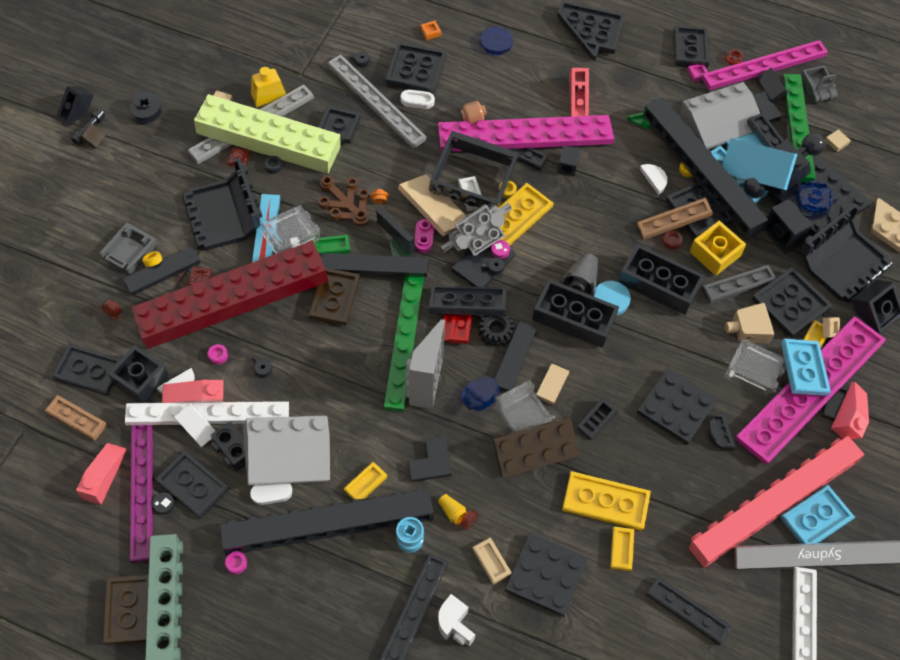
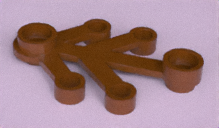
M324 176L320 180L321 190L331 192L339 200L332 201L325 196L320 197L318 200L320 208H332L330 210V218L332 220H353L357 226H365L369 222L370 214L366 210V203L369 199L367 189H361L358 192L359 208L354 205L355 190L358 187L356 178H349L347 180V197L335 186L332 177ZM339 209H348L351 213L341 212Z

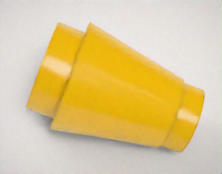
M447 494L439 499L438 503L450 522L460 524L466 519L468 512L465 506Z

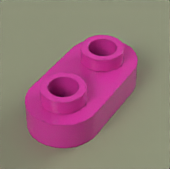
M421 219L416 224L414 241L415 249L419 253H428L433 247L434 226L427 219Z

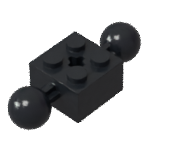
M810 133L806 135L802 141V147L796 149L787 139L774 148L797 154L787 190L811 173L810 162L805 157L807 155L816 156L823 152L826 142L821 134ZM749 178L744 181L743 189L749 198L755 199L765 193L766 185L758 183L755 178ZM776 188L781 194L787 191L784 189Z

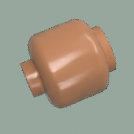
M479 101L464 104L463 109L460 110L463 121H467L470 124H476L480 120L484 121V115H487L485 105H481Z

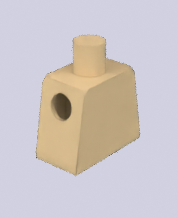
M765 303L737 310L733 321L725 323L726 333L736 332L738 341L741 343L767 344L770 343L774 336Z

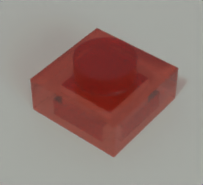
M232 148L228 160L229 166H234L233 159L240 158L242 164L247 166L250 150Z
M193 267L190 285L212 278V268Z

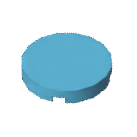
M605 281L596 287L594 296L619 306L617 315L627 310L631 299L628 289L615 281Z

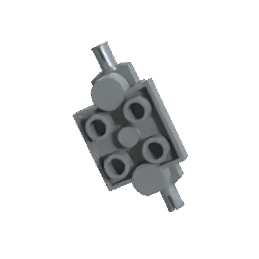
M507 203L501 208L495 205L488 208L484 204L455 223L456 230L448 234L450 241L441 246L444 253L453 247L458 251L469 248L475 256L505 237L500 226L505 222L504 214L512 210L511 205Z

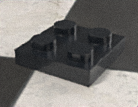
M327 106L318 128L340 134V142L350 144L361 119V113Z

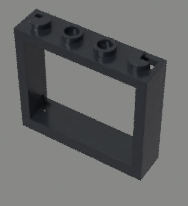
M452 130L431 177L429 191L436 195L449 197L454 201L464 202L472 207L480 208L486 204L488 208L493 205L499 208L517 164L519 153ZM453 148L509 166L496 200L439 181Z

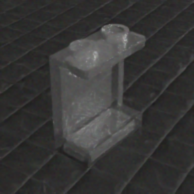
M301 205L263 222L261 228L262 235L276 254L311 240L317 243L321 233L318 225L311 221L308 211H304Z
M742 339L724 377L731 380L734 375L764 389V396L767 397L770 391L775 392L779 384L776 379L778 376L782 377L786 369L783 366L785 359Z
M531 380L500 395L496 399V408L513 432L556 419L554 414L550 416L534 393V385Z

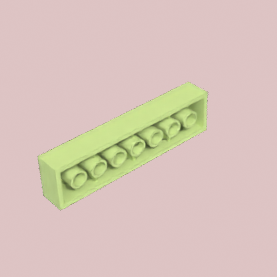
M209 94L194 119L196 134L268 156H277L281 160L326 174L329 173L340 149V134Z

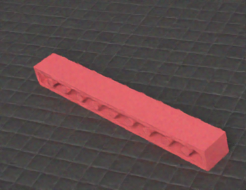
M849 436L842 440L840 438L836 439L830 444L831 448L828 450L825 448L821 449L815 455L816 458L813 460L808 458L800 465V469L796 470L794 468L785 475V479L774 481L770 485L771 488L765 491L763 489L754 496V500L743 502L739 506L740 509L734 512L732 510L723 517L724 520L718 523L715 521L707 528V532L704 534L699 532L691 538L692 543L689 546L690 551L704 568L858 463L865 454Z

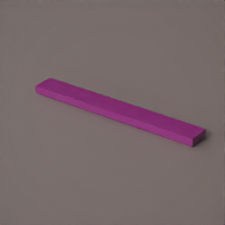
M131 425L130 562L137 563L149 561L150 536H153V425Z

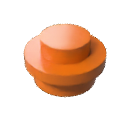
M376 189L370 194V198L375 204H383L387 202L388 193L382 189Z

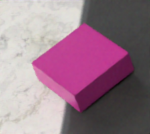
M692 65L687 68L693 82L701 81L702 75L708 73L704 65Z

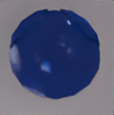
M493 26L482 32L480 45L489 54L502 55L512 48L513 36L507 29Z
M808 181L800 186L797 199L803 208L812 212H823L832 206L835 195L834 191L830 190L824 182Z
M489 376L474 379L463 390L461 395L462 402L468 410L481 411L494 403L496 395H499V385Z

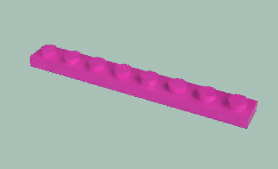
M818 40L704 73L701 79L708 90H713L760 76L770 67L774 71L826 57L828 51L822 42Z

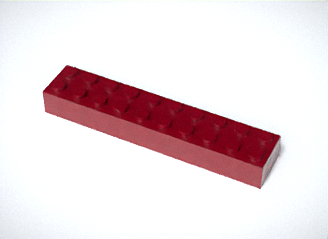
M312 240L131 308L141 338L147 349L329 282L324 264Z

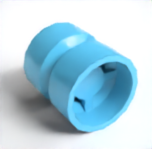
M414 517L402 519L396 528L397 544L404 552H416L422 547L424 542L423 525Z

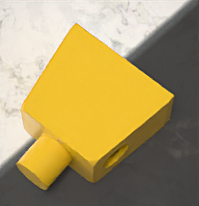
M262 67L260 73L252 76L251 96L256 107L271 103L286 95L275 69Z

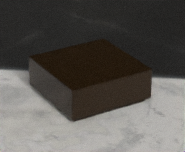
M91 123L80 138L95 149L106 134Z

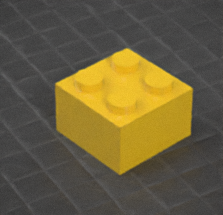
M718 221L693 241L690 253L717 276L741 257L746 244L723 223Z

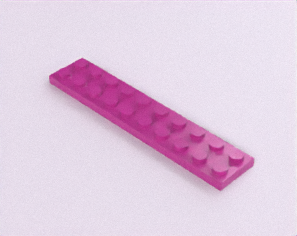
M609 115L480 120L476 124H470L467 121L438 122L441 152H443L452 130L506 149L614 144ZM456 148L452 149V151H462Z
M854 316L821 350L831 393L828 396L792 393L789 382L736 436L735 440L765 465H768L884 344L886 339Z

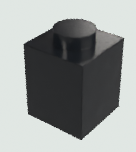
M563 146L557 173L575 176L581 149Z

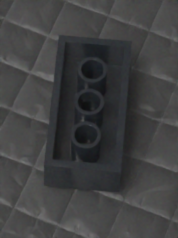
M637 243L621 270L618 282L686 315L701 288L705 275Z
M548 279L534 308L532 320L603 348L617 317L619 306Z

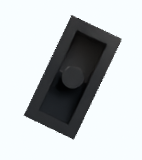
M67 86L56 118L71 126L88 111L94 95L82 87Z

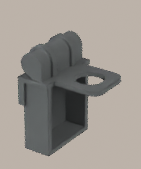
M825 66L802 71L801 78L806 87V92L814 103L837 98L838 93L835 89L836 84H834L837 76L835 74L829 75Z

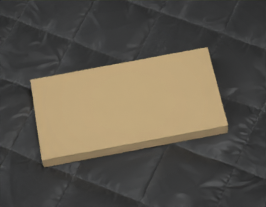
M427 174L399 184L398 189L442 236L455 231L454 224L466 217L449 197L436 195L429 191L431 179Z

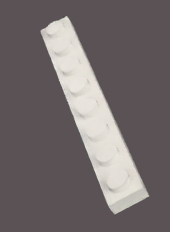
M289 402L191 403L209 424H227L230 421L233 424H244L246 418L289 417ZM127 403L125 424L180 425L174 416L189 403Z

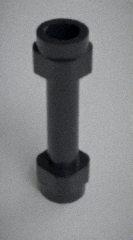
M96 109L91 113L92 118L79 132L76 131L71 137L73 143L80 145L84 142L80 136L91 123L95 125L103 120L105 114L102 110Z

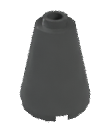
M590 253L583 254L561 277L559 283L595 296L598 272L597 257Z

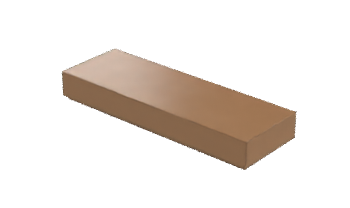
M59 395L54 398L45 410L48 415L94 441L107 426L106 422Z

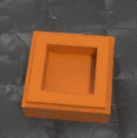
M436 21L420 25V30L426 40L441 36V30Z

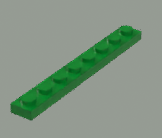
M784 74L783 85L788 91L785 94L790 140L791 144L796 149L802 147L804 137L809 134L801 74ZM807 155L805 158L810 162L811 173L799 182H814L816 178L813 156Z
M405 276L384 410L404 412L407 394L406 365L407 360L412 359L424 277Z

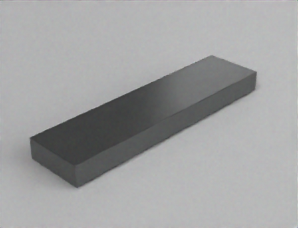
M765 265L703 285L701 290L709 304L767 286L776 277L769 265Z

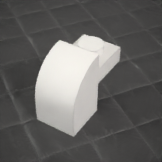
M452 594L440 608L438 617L439 631L446 640L453 634V638L459 644L464 645L465 643L467 646H470L475 639V634L460 623L468 613V606Z

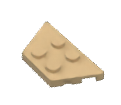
M878 198L875 202V212L870 233L900 253V212Z

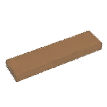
M703 198L639 221L637 226L643 240L710 217L712 216V210L707 199Z

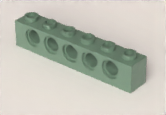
M177 534L150 536L146 660L181 659L180 647L177 648V639H181V626L178 625V617L182 616L181 604H178L179 596H182V583H179V575L183 573V565L179 561L180 554H183V542L179 540ZM165 556H172L168 562H162ZM171 576L169 582L161 583L164 577ZM163 598H171L169 603H167L166 605H161V601ZM165 618H169V624L164 627H161V621ZM169 640V645L166 648H159L162 641Z

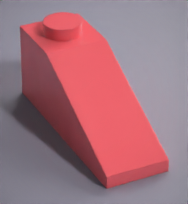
M571 68L569 72L571 117L589 115V68Z
M197 380L163 384L162 403L223 402V380Z
M856 382L851 383L831 427L842 439L847 436L850 439L862 438L869 423L867 393Z
M109 443L104 446L85 471L76 489L83 500L102 505L127 451L126 448Z

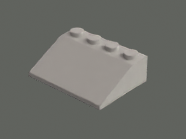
M742 82L683 101L680 117L691 128L696 137L700 138L702 144L707 149L727 143L731 138L736 139L754 133L747 120L760 114V111L751 91Z
M445 320L439 321L413 351L412 359L407 360L406 397L409 398V405L433 409L443 362Z
M327 416L246 418L243 426V439L248 485L330 481V434Z

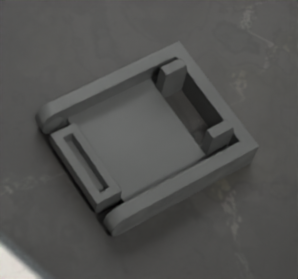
M126 223L101 250L99 256L121 270H126L128 274H132L141 264L143 257L150 253L158 243L156 238ZM135 234L142 238L141 242L143 245L132 240V235Z

